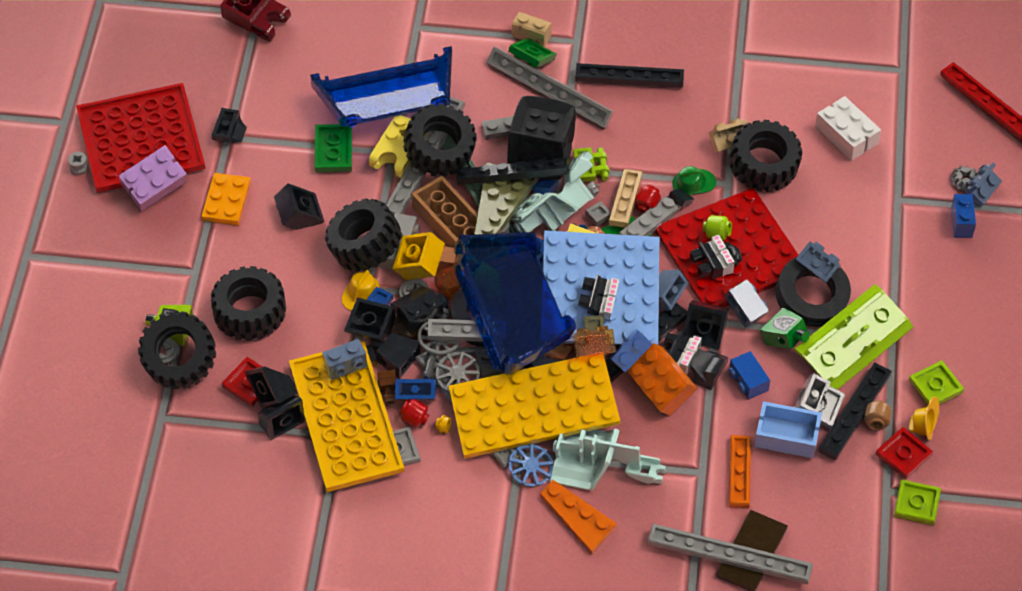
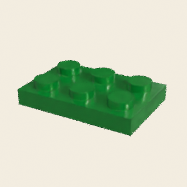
M352 124L315 125V172L352 171Z

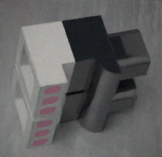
M719 235L712 237L710 242L704 244L699 242L698 248L690 251L692 263L700 261L703 263L697 267L701 277L710 275L712 279L731 274L734 271L735 261Z
M596 275L595 279L585 277L582 289L591 291L592 294L591 296L581 294L578 306L588 309L587 314L604 316L605 319L610 320L619 279L612 278L609 280L599 275Z
M679 331L678 335L667 333L664 345L671 348L670 350L664 349L687 375L691 369V360L697 350L701 348V338L697 336L693 338L687 337L681 331Z

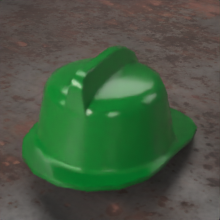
M687 166L681 169L674 177L672 186L674 190L682 189L689 195L706 193L715 188L716 178L710 171Z

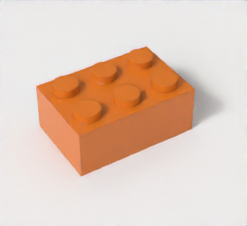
M655 343L627 370L658 410L669 416L698 389L664 347Z

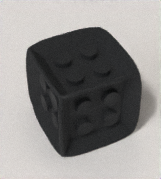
M523 96L518 102L511 123L507 148V164L520 161L531 162L539 159L551 160L558 157L568 158L569 161L575 133V107L567 102L555 99ZM563 175L544 176L538 178L559 180L563 177Z

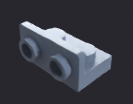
M994 162L982 165L977 170V176L970 179L968 182L969 186L965 190L967 194H973V200L979 207L986 203L1002 182L993 172V168L996 166Z
M809 241L796 260L827 283L837 269H840L841 264L838 263L840 259L832 253L830 255L823 251L825 248L818 242L813 244Z

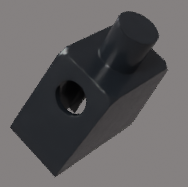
M390 333L386 340H373L371 345L377 349V362L387 370H395V375L398 379H401L414 363L416 356L421 354L418 341L396 333Z

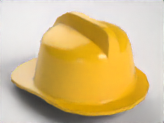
M369 270L355 273L343 292L342 303L350 311H352L357 298L367 300L374 289L379 287V282L370 274Z
M937 397L931 398L928 407L916 409L910 419L909 430L918 435L927 436L929 441L932 439L933 430L939 416V400Z

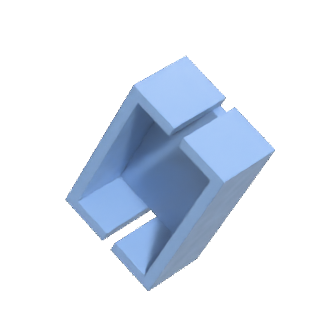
M763 401L754 447L814 458L822 412Z

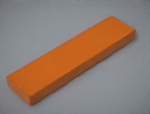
M731 435L729 507L750 508L751 436Z

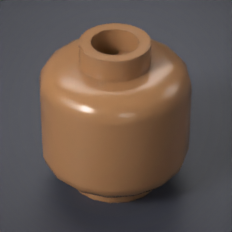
M883 401L869 403L866 407L864 418L866 425L876 431L888 427L891 419L890 406Z

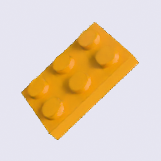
M214 173L201 216L202 221L239 226L251 183L250 177Z

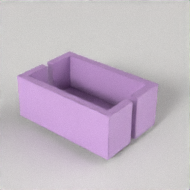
M163 146L119 175L120 184L142 212L186 183L187 174L177 161L175 162V158L168 148Z

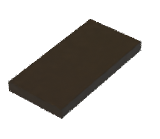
M750 510L733 544L775 554L788 529V525ZM724 563L717 573L718 578L748 591H756L764 576L763 573Z

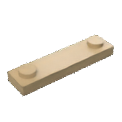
M624 169L609 219V225L624 228L629 225L635 197L642 180V171Z

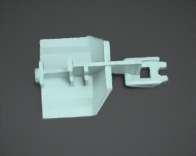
M589 151L583 152L572 160L568 166V173L564 174L565 185L559 194L546 193L542 195L540 193H532L525 198L510 219V222H514L513 227L519 234H529L531 230L542 223L546 225L549 231H556L555 229L563 225L568 217L594 198L579 178L593 166L590 162L593 156Z
M618 429L608 431L592 430L588 432L581 430L579 434L565 437L560 433L558 440L554 441L553 452L556 454L550 482L554 480L563 486L591 491L601 479L611 459L627 465L625 473L630 478L646 484H662L663 476L657 474H665L666 466L660 464L659 458L640 455V447L616 443L620 432ZM642 468L649 470V474L641 473Z

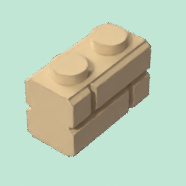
M518 12L512 23V37L521 40L529 38L544 47L551 38V22Z

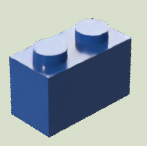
M954 194L951 205L954 238H973L976 226L973 194Z
M636 329L609 358L626 372L646 352L652 343Z
M751 351L730 360L728 373L732 379L736 380L740 392L745 394L748 400L769 391L770 379Z
M395 379V399H437V379Z

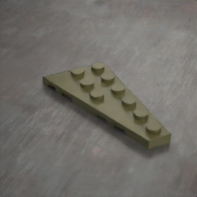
M488 162L486 163V165L488 166L496 165ZM538 177L483 183L475 229L476 241L491 245L495 242L537 183Z

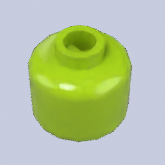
M711 215L703 223V232L706 233L708 239L712 240V237L719 235L723 241L731 235L732 223L725 216Z

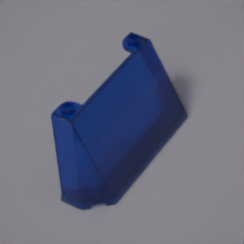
M452 46L444 47L443 55L441 56L434 54V59L329 80L328 76H325V80L320 79L319 73L311 74V87L342 127H353L360 123L418 112L420 108H427L430 104L438 106V103L447 106L450 105Z
M534 232L463 234L459 236L454 245V254H458V265H454L455 275L495 370H502L504 374L511 375L570 339L576 329L575 320L569 315L562 317L537 259L541 243Z

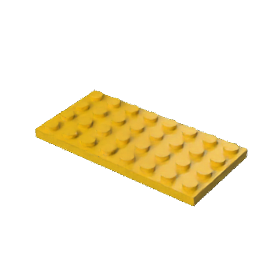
M364 341L361 344L366 352L368 367L334 380L330 379L324 367L322 352L289 360L298 396L303 401L305 420L326 492L405 472Z
M603 352L449 386L464 459L559 438L560 433L565 437L579 434L581 430L588 432L621 424Z

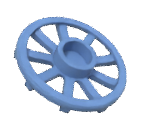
M531 443L518 446L512 452L509 458V471L512 477L520 484L535 487L548 481L552 475L554 463L546 449ZM530 448L529 457L522 451L523 449ZM533 449L541 452L536 458L533 457ZM519 452L524 461L515 459L514 456ZM543 455L548 459L547 462H539L538 460ZM512 463L522 464V467L513 471ZM549 466V473L539 467ZM521 471L525 472L523 480H520L515 474ZM536 472H540L546 478L539 482ZM529 475H533L535 483H526Z

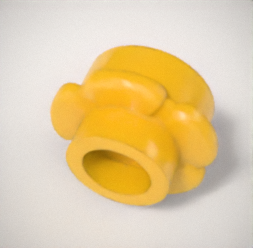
M442 415L441 418H437L436 429L439 430L440 434L443 432L448 433L451 428V418Z

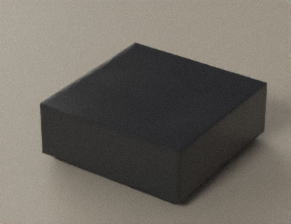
M682 189L670 191L668 195L670 199L674 200L681 207L692 204L694 200L692 196Z

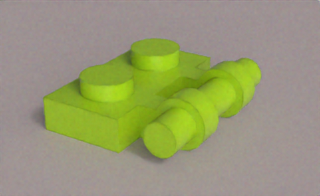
M591 147L573 149L574 158L587 151L593 156L590 159L593 166L579 177L582 182L596 181V175H600L603 181L609 179L608 174L610 171L606 164L607 154L604 153L603 148H598L597 153H592ZM594 162H598L599 166H594Z

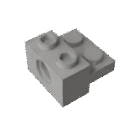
M813 373L805 381L795 407L822 412L820 424L830 429L834 424L845 394L829 386L830 381Z

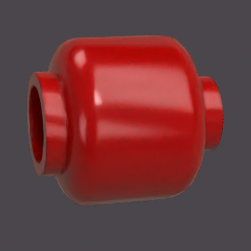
M652 185L640 187L635 197L637 210L645 213L650 208H655L661 200L660 191Z
M416 399L406 400L399 413L402 415L401 420L413 428H418L420 424L425 425L430 416L427 414L428 406Z

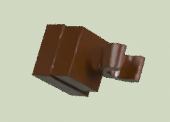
M395 370L377 372L378 386L380 392H385L386 406L394 405Z

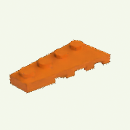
M554 480L540 493L542 500L563 520L565 526L574 532L576 538L587 547L591 555L617 528L616 522Z

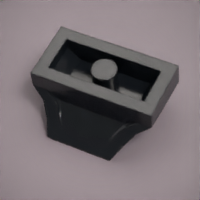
M221 108L212 133V140L242 142L247 126L242 122L239 110Z
M698 349L690 362L694 373V383L712 390L729 357L713 351Z

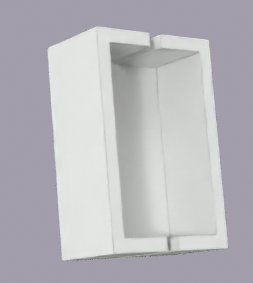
M845 96L834 102L832 107L829 105L817 113L815 127L851 161L862 155L864 150L868 151L879 144L881 129Z

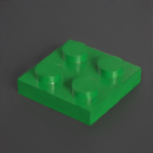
M529 38L511 44L508 52L514 54V57L525 60L532 67H540L555 60L557 54Z

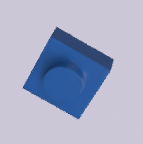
M541 178L533 187L534 193L542 195L553 193L558 188V181Z
M376 287L367 300L389 305L393 300V294Z

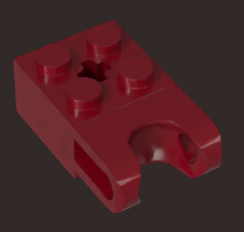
M224 0L220 4L222 18L267 41H271L275 37V29L269 23L272 21L285 23L291 17L289 8L275 0Z

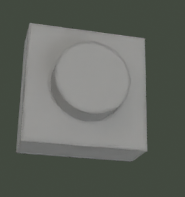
M601 201L586 209V215L596 226L610 219L611 212Z

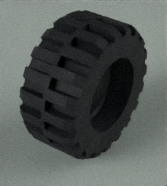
M438 103V106L430 104L427 108L422 107L418 110V113L416 112L412 115L405 132L403 147L407 153L406 157L409 161H413L412 165L415 168L419 167L421 172L425 174L426 172L431 173V176L441 175L447 177L448 173L450 175L457 174L458 169L465 167L469 163L476 145L477 134L475 133L474 124H470L471 119L467 115L464 116L463 111L460 109L457 111L451 105L447 107L444 104ZM430 131L445 132L454 139L456 146L448 150L436 149L427 143L424 134Z
M756 120L752 124L747 123L738 130L731 146L729 165L735 177L738 176V181L742 184H747L746 187L750 189L752 187L756 188V191L762 192V190H766V192H773V189H783V186H788L797 174L803 154L800 140L796 139L797 135L793 131H789V127L786 125L782 126L777 121L763 120V122H760V120ZM756 148H766L775 152L781 161L773 164L763 163L754 158L750 151Z
M366 198L361 201H353L352 204L345 205L344 209L335 213V217L329 221L330 226H327L325 241L333 256L345 269L360 271L362 269L366 271L371 267H378V264L384 263L388 260L389 256L393 255L394 249L398 247L400 242L401 228L385 203L376 199L369 200ZM369 231L366 235H364L363 237L357 239L360 235H362L363 233Z
M243 266L239 267V270H230L228 275L224 274L220 277V281L215 283L214 289L211 292L213 316L215 323L218 324V328L222 332L225 331V334L229 337L235 336V339L242 340L243 338L246 341H252L253 338L262 339L264 335L272 334L273 329H278L281 325L280 322L285 318L286 302L282 283L272 272L267 273L266 269H257L256 266H250V268ZM248 296L259 297L265 301L258 308L248 311L233 307L236 301Z
M170 311V315L166 316L165 313L159 315L160 319L157 321L152 319L150 321L151 326L144 328L142 331L144 336L139 339L140 347L138 348V354L141 357L140 362L146 372L155 382H159L166 388L171 386L173 389H179L180 386H183L186 389L190 387L191 383H200L199 379L202 376L207 377L209 374L208 369H212L214 365L213 358H216L215 341L205 323L200 321L195 315L192 314L190 316L187 312L183 311L180 314H177L176 311ZM176 334L188 335L195 343V352L191 359L185 364L175 367L164 364L159 354L165 340Z

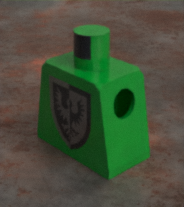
M782 308L760 329L765 345L785 349L793 348L799 341L807 342L810 336L802 317L786 308Z

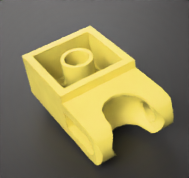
M396 113L369 157L370 167L379 169L383 164L393 163L395 164V176L402 178L411 162L406 157L407 153L403 147L407 125L411 120L410 118Z

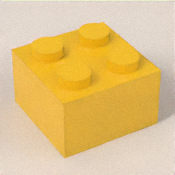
M432 232L402 236L392 269L406 280L435 277L445 243Z

